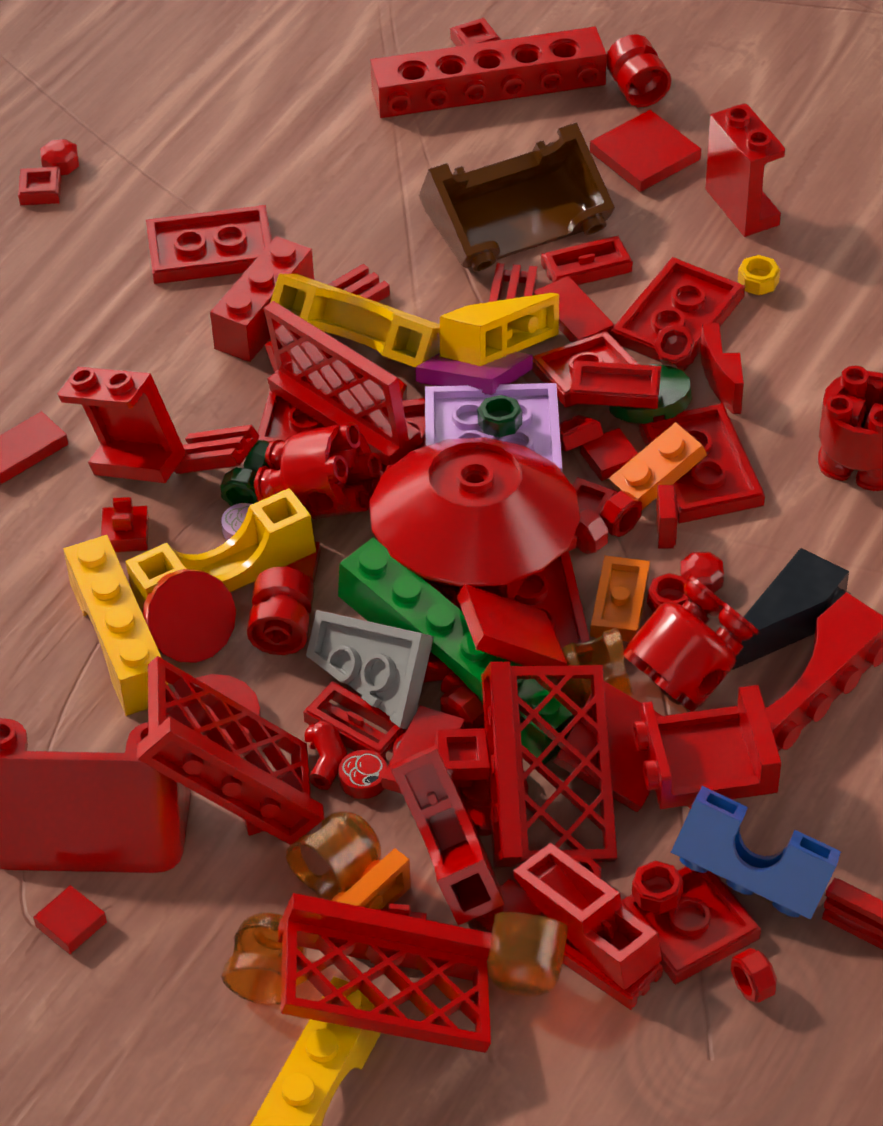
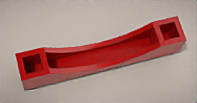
M847 592L817 618L813 655L801 678L784 696L765 708L778 751L789 749L796 742L804 727L812 720L814 722L821 720L829 710L831 703L842 692L844 694L850 693L858 684L861 675L872 665L877 667L883 662V615Z

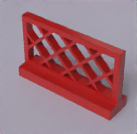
M275 301L264 307L278 368L275 373L267 378L270 391L326 427L349 422L356 423L368 443L371 453H377L381 462L386 466L394 465L422 444L420 431L406 422L399 381L396 376Z
M159 656L148 664V736L137 744V760L291 846L324 820L323 804L310 797L307 743ZM166 682L174 687L181 698H176ZM205 705L212 709L219 721H215ZM184 707H187L190 710V712L200 725L199 728L195 726L187 712L184 710ZM243 727H245V728H247V729L249 730V732L251 733V735H252L253 738L255 739L256 743H253V742H252V740L250 739V737L248 736V734L245 732V730L243 729ZM222 729H225L227 731V733L230 735V737L238 747V750L234 749L228 738L223 733ZM279 748L291 754V765ZM262 750L275 768V772L272 771L259 751Z
M490 662L482 673L481 678L484 724L490 764L488 787L494 868L514 867L516 864H523L540 851H529L527 829L537 818L560 837L554 844L557 848L565 842L573 849L561 850L567 855L586 854L595 862L615 861L618 857L603 665L510 666V662ZM517 679H535L549 692L534 710L518 696ZM549 679H562V680H561L557 685H555V684H554L552 681H550ZM570 679H591L592 699L583 709L560 690ZM553 697L575 716L560 734L538 714ZM592 706L594 720L586 713ZM519 710L527 717L521 724ZM579 720L595 734L596 746L586 757L564 738ZM531 721L553 740L538 758L521 743V732ZM556 745L579 764L564 782L542 763V760ZM595 754L597 757V767L590 762ZM523 759L531 765L525 772H523ZM534 769L556 788L555 792L541 807L525 793L524 780ZM582 769L588 772L599 784V795L590 805L586 804L567 786ZM560 793L582 812L567 831L545 812L546 808ZM599 803L601 816L593 810ZM526 807L534 814L528 821ZM586 817L602 830L603 849H586L571 835Z
M297 893L292 894L278 925V942L282 943L281 1014L472 1051L487 1052L491 1045L487 960L493 951L492 933ZM297 946L320 950L325 956L311 963L297 949ZM346 956L370 960L375 966L362 973ZM332 964L350 981L339 989L321 973L322 970ZM397 966L420 970L425 977L413 983ZM384 974L401 992L388 999L371 981ZM447 976L473 981V988L463 993ZM308 980L324 998L319 1001L296 997V986ZM433 984L451 1001L441 1009L422 992ZM359 990L376 1008L371 1011L356 1009L346 997ZM410 1000L427 1018L422 1021L408 1019L397 1007ZM460 1010L475 1025V1032L459 1029L448 1016Z

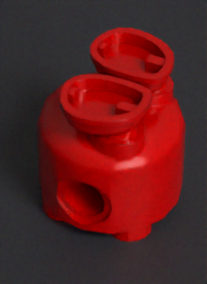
M854 365L845 368L842 371V375L834 379L825 389L819 429V438L822 446L818 453V466L825 476L839 481L847 480L854 470H858L856 484L870 491L883 490V373L867 371L861 366Z
M349 422L305 430L287 438L286 441L273 440L269 443L265 453V460L270 469L267 466L258 469L254 480V488L258 502L290 488L310 513L312 519L365 512L370 507L369 500L373 494L372 486L375 479H379V471H383L382 462L377 453H371V449L356 423Z
M689 575L687 577L688 581L684 585V593L692 602L690 603L686 600L682 606L674 602H664L627 644V648L621 655L654 680L671 697L680 702L689 711L694 712L698 707L702 706L735 666L736 656L744 648L741 644L742 641L751 639L754 634L758 635L760 631L696 578ZM707 616H719V622L725 629L720 627L716 632L707 625L711 620Z

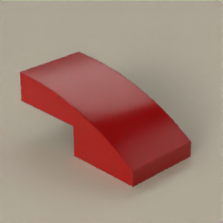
M703 323L700 357L707 381L716 397L732 414H741L744 380L740 353H723L719 323Z

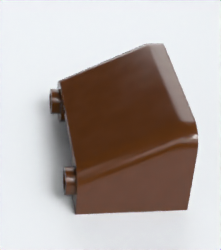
M577 122L558 128L557 133L560 138L556 142H551L545 145L544 140L537 142L532 152L465 173L463 166L455 168L452 174L448 163L428 169L419 198L425 212L463 267L473 268L474 271H481L492 266L498 259L584 232L585 235H591L606 227V220L611 216L615 206Z

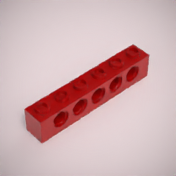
M594 26L370 59L372 92L380 118L602 86L606 85L607 54L597 28Z

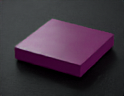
M514 352L483 366H477L440 357V353L416 366V381L433 386L468 385L483 390L482 393L493 395L500 384H510L533 369V354Z

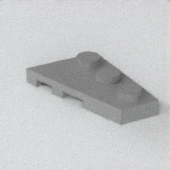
M316 610L306 656L338 681L348 684L362 695L361 698L372 707L379 708L390 716L389 720L398 727L408 729L417 712L434 636Z

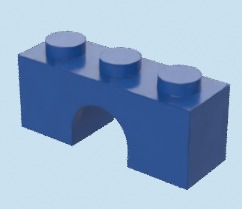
M702 786L671 853L679 856L680 862L694 871L701 873L710 871L725 878L727 885L737 892L746 895L756 893L771 900L772 905L783 914L791 917L802 915L811 920L835 871L841 851L794 830L789 843L781 852L771 856L758 855L745 846L740 834V826L748 807Z

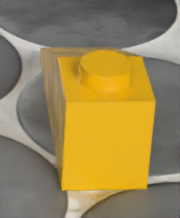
M546 293L467 305L441 315L439 327L440 357L483 366L558 335L559 294Z

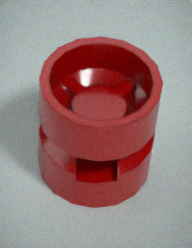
M639 34L627 35L617 40L608 50L606 67L614 81L618 83V87L625 99L631 105L648 107L665 97L671 86V75L645 36Z
M273 567L264 570L258 575L254 584L253 607L250 610L247 627L248 640L254 647L272 655L293 654L304 648L308 638L309 614L312 611L314 584L307 575L290 567Z

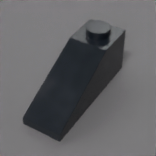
M800 548L745 614L744 618L760 632L758 635L754 634L751 639L742 641L741 644L744 648L736 656V663L732 670L815 634L817 618L846 592L851 595L847 591L849 571Z

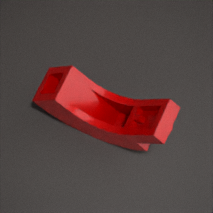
M434 745L391 765V772L422 835L435 869L437 883L457 925L464 924L505 905L499 883L485 848L437 746Z

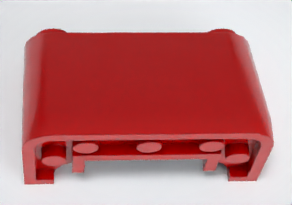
M0 718V869L161 873L174 868L181 861L184 852L191 790L137 760V744L148 736V722L136 726L130 732L126 742L125 753L27 751L28 738L22 724L15 720Z

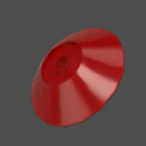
M487 437L446 439L409 452L382 474L369 500L372 533L379 543L387 548L392 558L423 579L463 587L464 583L474 587L502 586L542 572L569 549L581 520L576 489L554 462L526 446Z

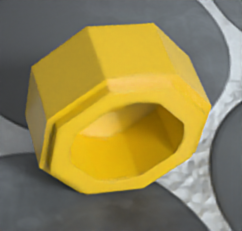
M761 255L749 257L743 260L738 269V283L745 285V292L763 295L774 292L779 283L780 268L772 258Z

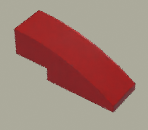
M549 843L513 870L516 881L552 924L577 950L622 989L626 990L662 961L658 932L622 907L620 892L552 843Z

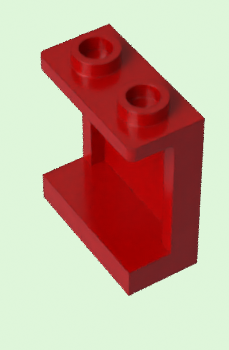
M746 103L710 114L705 190L744 237L780 225L781 212L762 191L765 164L785 156V147Z
M78 366L57 393L62 403L81 404L97 435L101 445L88 461L94 475L166 483L186 455V451L151 373Z
M759 685L739 687L737 706L656 717L652 701L641 703V721L633 722L634 741L637 751L645 750L647 761H643L645 785L648 791H656L660 809L693 805L702 786L729 799L778 793L781 759Z

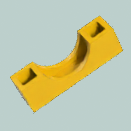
M299 274L278 275L271 302L275 301L323 332L359 342L375 349L381 356L415 368L440 353V324Z
M288 488L250 505L246 517L237 532L229 540L213 550L200 554H184L174 550L168 543H164L126 560L131 590L138 606L143 612L144 602L149 592L152 593L154 587L159 584L157 582L166 574L180 569L204 571L220 579L227 589L232 592L254 582L258 575L266 569L284 567L315 553L316 548L311 515L291 489Z
M108 535L63 548L70 585L83 616L88 615L94 626L106 660L111 682L125 715L128 716L148 709V664L157 656L161 657Z
M333 976L331 983L339 989L347 984L348 981ZM359 990L346 997L356 1009L371 1011L376 1008ZM309 1019L250 1126H322L329 1104L340 1083L353 1068L356 1067L362 1070L381 1033Z

